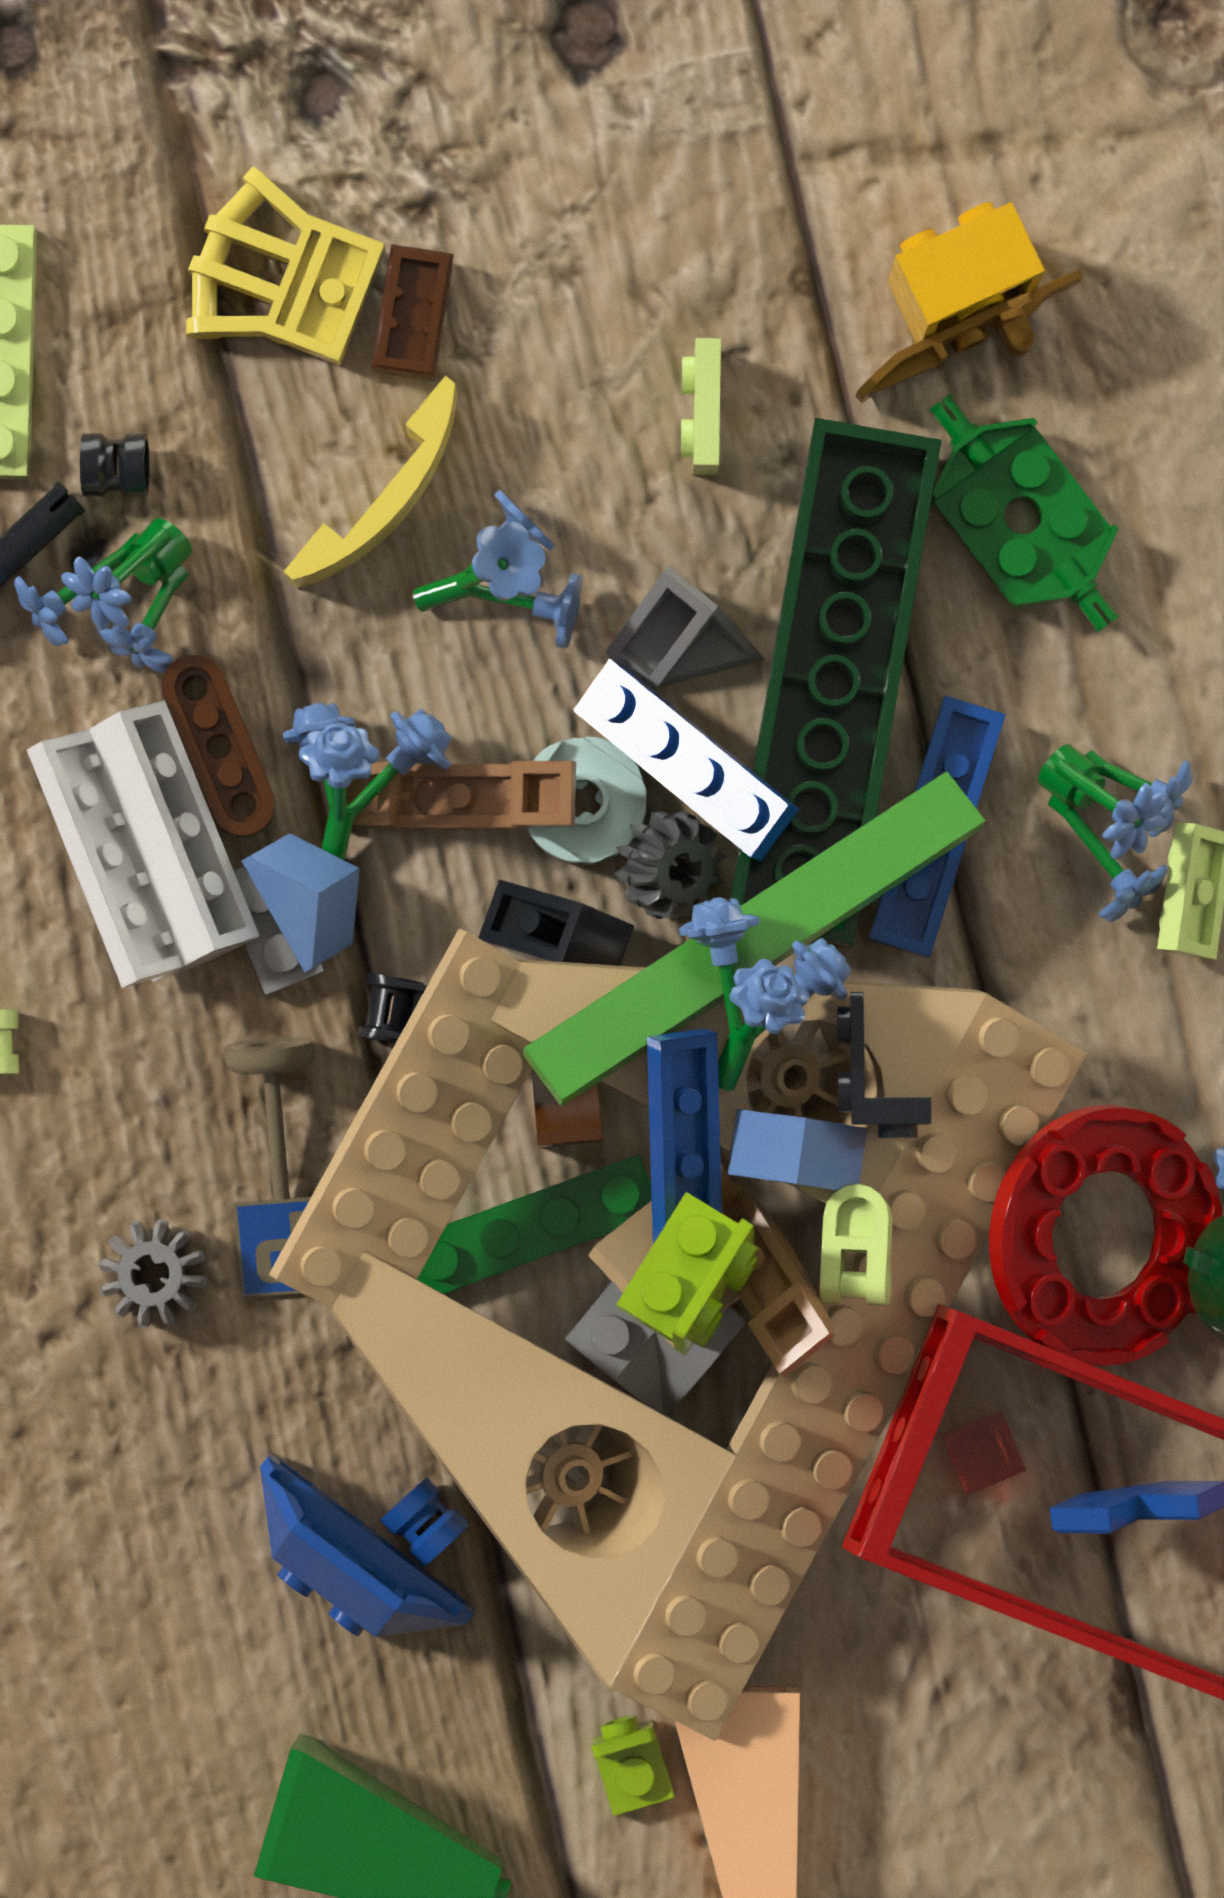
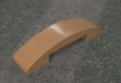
M511 761V764H451L447 770L439 768L434 764H415L405 775L399 772L353 820L352 827L420 830H509L575 826L577 762ZM389 762L370 764L371 776L363 779H353L350 785L346 787V805H349Z
M720 1151L722 1214L738 1224L742 1218L753 1224L754 1245L759 1248L755 1255L759 1258L745 1285L737 1294L753 1317L747 1324L778 1373L786 1377L831 1340L835 1333L827 1311L812 1281L788 1241L743 1178L727 1174L729 1161Z

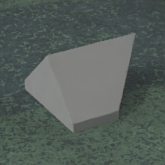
M668 566L606 650L610 657L625 666L654 691L661 686L764 660V657L720 607L671 566Z

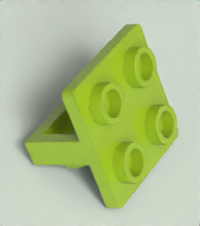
M686 1192L616 1303L617 1309L673 1342L674 1350L684 1356L688 1354L694 1343L705 1348L724 1317V1314L721 1313L723 1304L720 1301L729 1287L739 1292L758 1262L759 1258L755 1255L759 1248L754 1245V1225L743 1218L738 1224Z

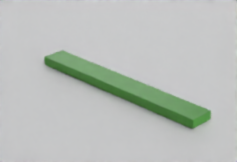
M947 771L741 905L743 914L759 917L760 924L746 930L743 938L735 943L738 962L733 963L734 974L738 969L752 968L760 959L770 960L776 966L794 954L791 944L796 940L808 945L982 830L986 820ZM689 939L524 1047L523 1056L561 1107L646 1052L647 1036L674 1033L724 1000L719 966L712 965L710 948L701 945L697 940Z

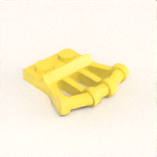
M252 167L242 177L245 185L217 215H209L204 227L208 237L200 256H193L187 270L192 274V317L186 319V336L192 339L206 340L222 337L264 336L278 344H285L341 365L386 250L385 243L308 215L261 171ZM265 201L300 232L296 245L242 224ZM231 245H240L288 263L280 286L224 265ZM217 285L228 287L272 304L268 316H217Z

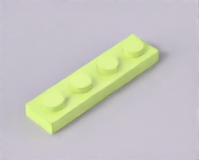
M0 225V479L30 480L37 230L34 225Z

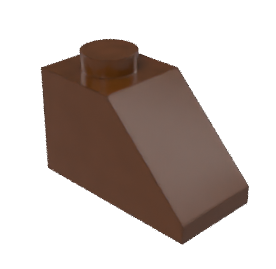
M534 1069L531 1070L538 1146L543 1148L602 1142L603 1132L598 1083L561 1107Z

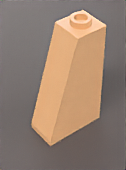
M745 1685L715 1741L676 1721L675 1725L722 1897L797 1898L800 1692L797 1686Z

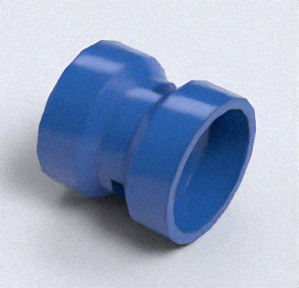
M427 1476L380 1519L392 1534L402 1535L410 1543V1554L423 1568L470 1525L458 1510L447 1509L439 1500L440 1490ZM436 1513L439 1518L418 1536L415 1531Z

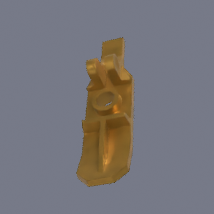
M1080 269L1026 294L997 304L898 351L860 387L856 393V398L862 404L878 391L936 367L938 370L944 368L948 358L946 349L953 347L956 354L967 352L986 342L990 338L987 330L994 327L996 333H999L1007 351L1012 356L1022 357L1026 355L1034 342V333L1028 318L1046 299L1080 284L1083 278Z

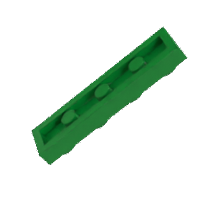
M640 1154L448 1223L417 1280L444 1294L613 1232L651 1201V1184Z

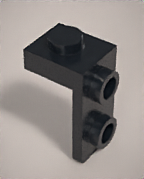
M850 992V1006H837L838 1046H851V1072H838V1112H851V1125H878V1138H918V1125L932 1124L931 1097L865 1098L864 992Z

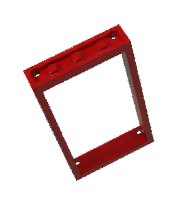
M938 1304L842 1548L871 1563L1224 1700V1676L891 1546L973 1339L1224 1440V1419L955 1309Z

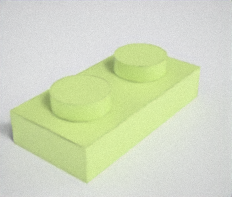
M695 338L694 357L682 356L681 395H694L693 419H681L680 457L693 458V475L718 476L721 338Z
M1175 823L1172 846L1168 855L1169 868L1163 909L1159 918L1160 931L1157 949L1193 958L1217 960L1224 910V831L1195 823Z

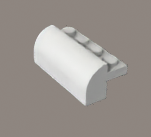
M165 700L119 711L88 730L43 740L27 749L122 988L147 980L154 982L183 972L224 955L260 936Z

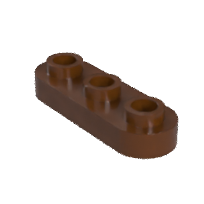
M201 655L183 656L174 661L166 670L162 680V693L208 806L217 824L227 833L243 838L258 835L271 824L276 811V800L228 682L219 666L211 659ZM195 678L203 679L208 687L206 695L200 700L188 699L185 696L186 684ZM219 736L227 737L232 744L231 752L222 759L213 758L209 754L210 742ZM245 794L254 797L256 808L250 816L238 817L234 814L233 803L237 797Z

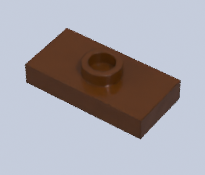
M391 244L371 366L372 372L435 382L455 259L453 253Z

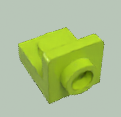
M629 1715L600 1725L602 1735L591 1739V1748L594 1758L597 1760L613 1816L675 1798L653 1720L639 1724L637 1715Z

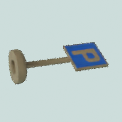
M281 1037L230 1044L224 1047L226 1065L231 1071L239 1074H263L274 1194V1199L234 1202L242 1298L300 1294V1292L269 1275L312 1197L290 1198L279 1073L301 1069L312 1063L315 1054L314 1041L311 1038Z

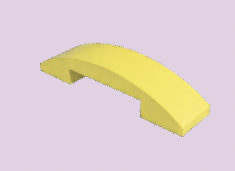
M446 375L405 424L408 436L418 443L420 447L344 539L325 523L321 525L283 571L287 581L294 587L299 589L317 583L357 562L391 534L420 499L443 457L455 418L457 404L456 384Z

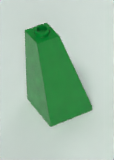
M304 1734L298 1735L290 1748L253 1877L338 1898H507L511 1885V1880L500 1877L503 1859L318 1740Z

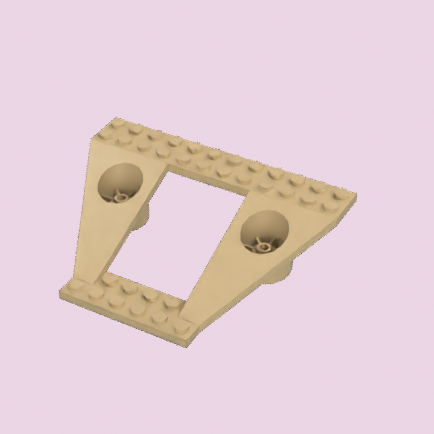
M458 929L269 1275L327 1307L600 1681L610 1689L715 1741L898 1404L938 1304L947 1307L951 1306L989 1235L991 1214L997 1191L1009 1166L1025 1144L1037 1132L1049 1124L1087 1053L987 993L978 990L845 981L843 983L848 995L844 1000L834 998L831 995L820 996L816 993L809 997L807 1003L802 1006L805 1011V1018L791 1043H785L782 1030L777 1034H772L765 1030L755 1039L735 1089L727 1091L719 1088L720 1147L729 1152L731 1151L736 1109L773 1114L776 1106L779 1105L785 1108L786 1115L803 1117L800 1105L808 1101L814 1094L820 1099L804 1118L851 1125V1112H838V1072H851V1046H838L837 1006H850V992H864L865 1098L931 1097L932 1124L918 1125V1138H878V1125H851L867 1128L859 1184L870 1186L880 1193L891 1207L893 1219L890 1265L892 1281L889 1305H868L866 1298L844 1297L842 1304L823 1303L832 1323L835 1336L786 1377L780 1375L775 1366L771 1365L728 1447L725 1449L417 1280L532 1070L531 1065L523 1056L524 1047L645 969L643 967L514 959L467 931ZM724 1000L676 1031L682 1032L704 1028L717 1032L718 1060L730 1033ZM740 1009L742 1023H744V1015L742 1013V1010ZM818 1029H820L828 1051L814 1055L808 1050V1047ZM646 1051L601 1082L649 1108ZM829 1066V1076L823 1091L817 1088L820 1080V1069ZM760 1090L763 1095L755 1110H753L749 1103L748 1093ZM787 1183L824 1204L837 1191ZM845 1252V1271L866 1272L867 1253ZM819 1277V1279H818V1281L816 1282V1284H815L814 1287H815V1289H816V1291H817V1293H818V1295H819V1297H820V1277ZM582 1425L575 1440L572 1442L567 1440L564 1430L572 1426ZM602 1426H607L615 1446L596 1453L591 1449V1446ZM615 1463L616 1467L608 1488L601 1484L603 1467ZM543 1489L545 1495L535 1514L532 1515L528 1507L527 1494ZM596 1492L603 1494L594 1508L585 1513L583 1503L592 1499ZM559 1505L570 1507L572 1522L549 1525Z

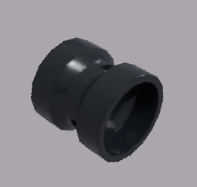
M83 433L80 444L82 496L103 497L108 491H122L128 497H148L150 484L148 435L126 434L121 440H108L103 434ZM117 455H119V476H118V456H117Z

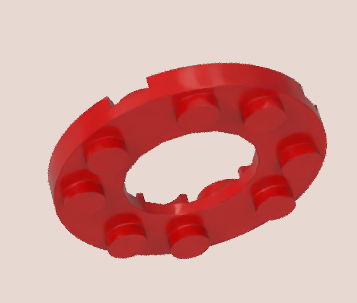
M1098 1105L1081 1108L1055 1119L1037 1132L1019 1151L1009 1166L997 1191L991 1214L989 1229L990 1265L997 1292L1007 1313L1018 1328L1032 1341L1090 1365H1120L1144 1358L1161 1349L1170 1342L1167 1336L1181 1323L1188 1313L1196 1314L1188 1287L1189 1266L1183 1262L1187 1246L1194 1248L1198 1237L1208 1223L1222 1216V1206L1219 1191L1208 1163L1200 1162L1192 1147L1184 1139L1187 1135L1168 1120L1150 1112L1123 1106ZM1113 1171L1128 1176L1143 1190L1153 1212L1154 1239L1149 1259L1134 1281L1115 1294L1094 1298L1080 1294L1074 1289L1071 1282L1062 1276L1056 1264L1057 1255L1053 1252L1052 1231L1056 1217H1059L1061 1214L1059 1207L1067 1196L1075 1193L1081 1187L1083 1181L1090 1175Z

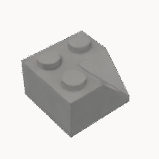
M611 1281L565 1337V1340L645 1405L668 1416L747 1321L729 1307L723 1312L724 1317L706 1347L702 1348L694 1343L688 1354L684 1356L674 1350L663 1336L617 1309L616 1303L623 1293Z

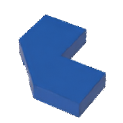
M1162 1481L1078 1494L1050 1507L1052 1530H1056L1057 1533L1110 1534L1139 1519L1200 1520L1224 1508V1481Z

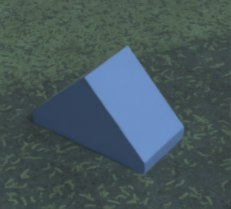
M291 833L242 860L244 867L304 973L353 944L360 868Z
M736 1109L727 1174L831 1190H839L846 1185L859 1184L867 1128L804 1117Z

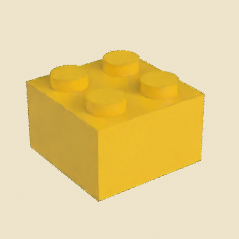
M991 201L980 204L957 218L960 226L938 236L934 228L927 229L911 236L899 245L902 253L895 255L887 283L916 343L997 304L1038 288L1045 269L1012 202L995 209Z

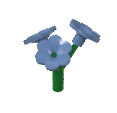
M499 489L494 496L502 505L506 521L500 527L492 525L479 532L476 540L479 552L475 554L472 564L464 572L415 588L413 590L415 604L421 612H425L470 596L532 610V616L554 621L557 631L556 647L568 648L579 612L583 575L571 573L566 588L559 596L538 591L541 586V577L538 571L543 567L546 560L545 552L540 544L549 551L555 544ZM485 581L488 582V586L479 585V583Z

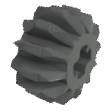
M663 811L651 812L648 826L641 823L630 825L635 839L632 846L623 845L616 847L623 857L628 858L627 864L614 873L620 882L628 884L624 897L631 904L643 907L647 915L657 919H667L669 915L678 919H690L693 904L697 905L709 900L706 891L709 885L715 886L725 883L720 875L714 872V867L727 858L721 849L713 846L718 834L711 827L699 823L695 816L682 811L674 812L673 815Z

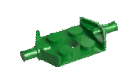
M951 394L947 395L942 399L941 403H936L929 410L952 439L949 443L952 452L933 490L932 502L1013 609L1065 601L1070 606L1076 603L1096 629L1095 631L1099 633L1119 617L1096 588L1098 584L1094 580L1118 531L1115 524L1113 526L1109 525L1036 429L1038 422L1035 418L981 425L978 427L976 423L972 424L953 400V396ZM1023 500L1029 502L1037 509L1039 524L1034 531L1027 534H1019L1007 526L1004 519V511L1014 501Z

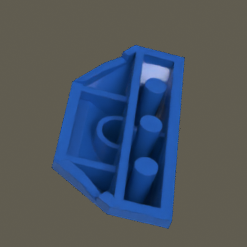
M272 1453L262 1463L260 1472L272 1559L283 1566L277 1573L278 1577L305 1597H308L314 1590L334 1606L328 1614L346 1630L359 1637L365 1629L374 1637L465 1625L474 1615L476 1610L474 1606Z

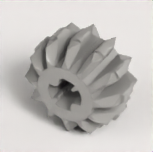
M163 1219L157 1220L151 1242L146 1228L141 1221L130 1224V1233L135 1246L132 1247L120 1236H112L109 1240L110 1246L123 1257L121 1261L101 1259L98 1268L104 1272H118V1281L106 1283L100 1287L102 1296H111L123 1291L126 1296L117 1304L114 1313L119 1318L125 1317L136 1304H139L137 1322L138 1326L142 1328L150 1327L153 1321L155 1306H157L161 1320L166 1326L176 1324V1312L171 1301L175 1300L183 1309L192 1312L197 1308L198 1303L184 1291L186 1285L194 1288H206L208 1285L207 1277L188 1275V1266L201 1264L207 1259L205 1252L195 1251L183 1256L180 1251L190 1242L192 1233L188 1230H182L168 1244L169 1221ZM148 1256H151L155 1264L166 1263L169 1268V1277L160 1279L166 1285L158 1292H156L152 1283L141 1284L138 1279V1270L146 1269V1266L141 1262Z

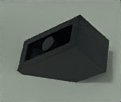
M499 879L478 938L486 943L538 961L620 966L634 925L586 904Z

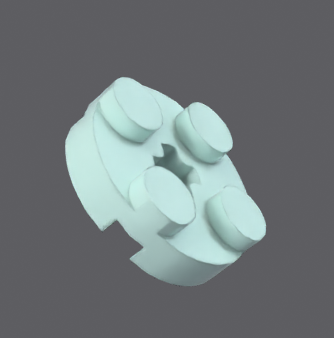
M599 737L562 740L549 745L535 757L533 761L577 762L576 789L583 790L588 784L595 786L598 789L595 801L601 806L595 815L584 812L579 818L575 817V826L528 829L531 838L543 851L563 862L595 865L620 854L616 847L630 845L633 842L634 836L630 825L643 824L646 814V788L638 765L634 760L612 742Z

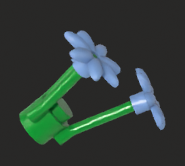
M157 518L141 534L134 533L121 548L93 568L83 558L77 557L73 564L75 574L64 572L61 575L62 582L66 587L57 593L51 590L40 597L34 586L28 587L22 578L18 576L14 582L17 599L25 610L33 613L31 617L33 625L39 629L42 628L47 640L52 645L59 647L62 644L69 643V640L56 622L58 621V616L66 611L65 604L74 599L71 603L74 611L83 612L91 609L92 621L98 628L99 636L109 643L108 648L110 652L122 656L130 655L132 663L137 668H145L147 665L154 671L165 674L169 667L168 664L174 658L161 650L152 648L157 638V633L154 629L175 590L189 577L182 564L192 554V547L180 529L165 519ZM132 573L140 581L148 585H154L158 580L161 581L163 584L142 623H135L131 632H128L123 627H127L130 624L129 619L119 606L128 604L132 598L127 592L121 590L120 584ZM109 620L114 623L112 630L107 628Z
M1065 744L1053 752L1041 768L1038 775V783L1052 794L1048 801V806L1065 818L1113 879L1110 885L1116 892L1114 895L1116 900L1098 913L1101 918L1111 922L1120 919L1129 908L1134 909L1140 906L1142 896L1150 895L1161 887L1162 880L1168 870L1165 864L1152 873L1147 870L1137 878L1130 869L1123 870L1115 859L1121 858L1131 847L1136 853L1144 852L1148 843L1146 831H1150L1149 836L1156 837L1161 832H1165L1170 828L1174 819V810H1178L1183 805V797L1181 795L1188 790L1192 782L1193 775L1190 771L1189 761H1183L1176 777L1172 776L1168 784L1158 779L1151 783L1108 763L1092 750L1084 755L1071 744ZM1102 776L1137 791L1134 803L1129 800L1120 801L1104 789L1106 780ZM1096 801L1112 812V819L1116 823L1112 824L1102 834L1105 840L1115 841L1111 853L1076 811V805L1081 809H1086Z

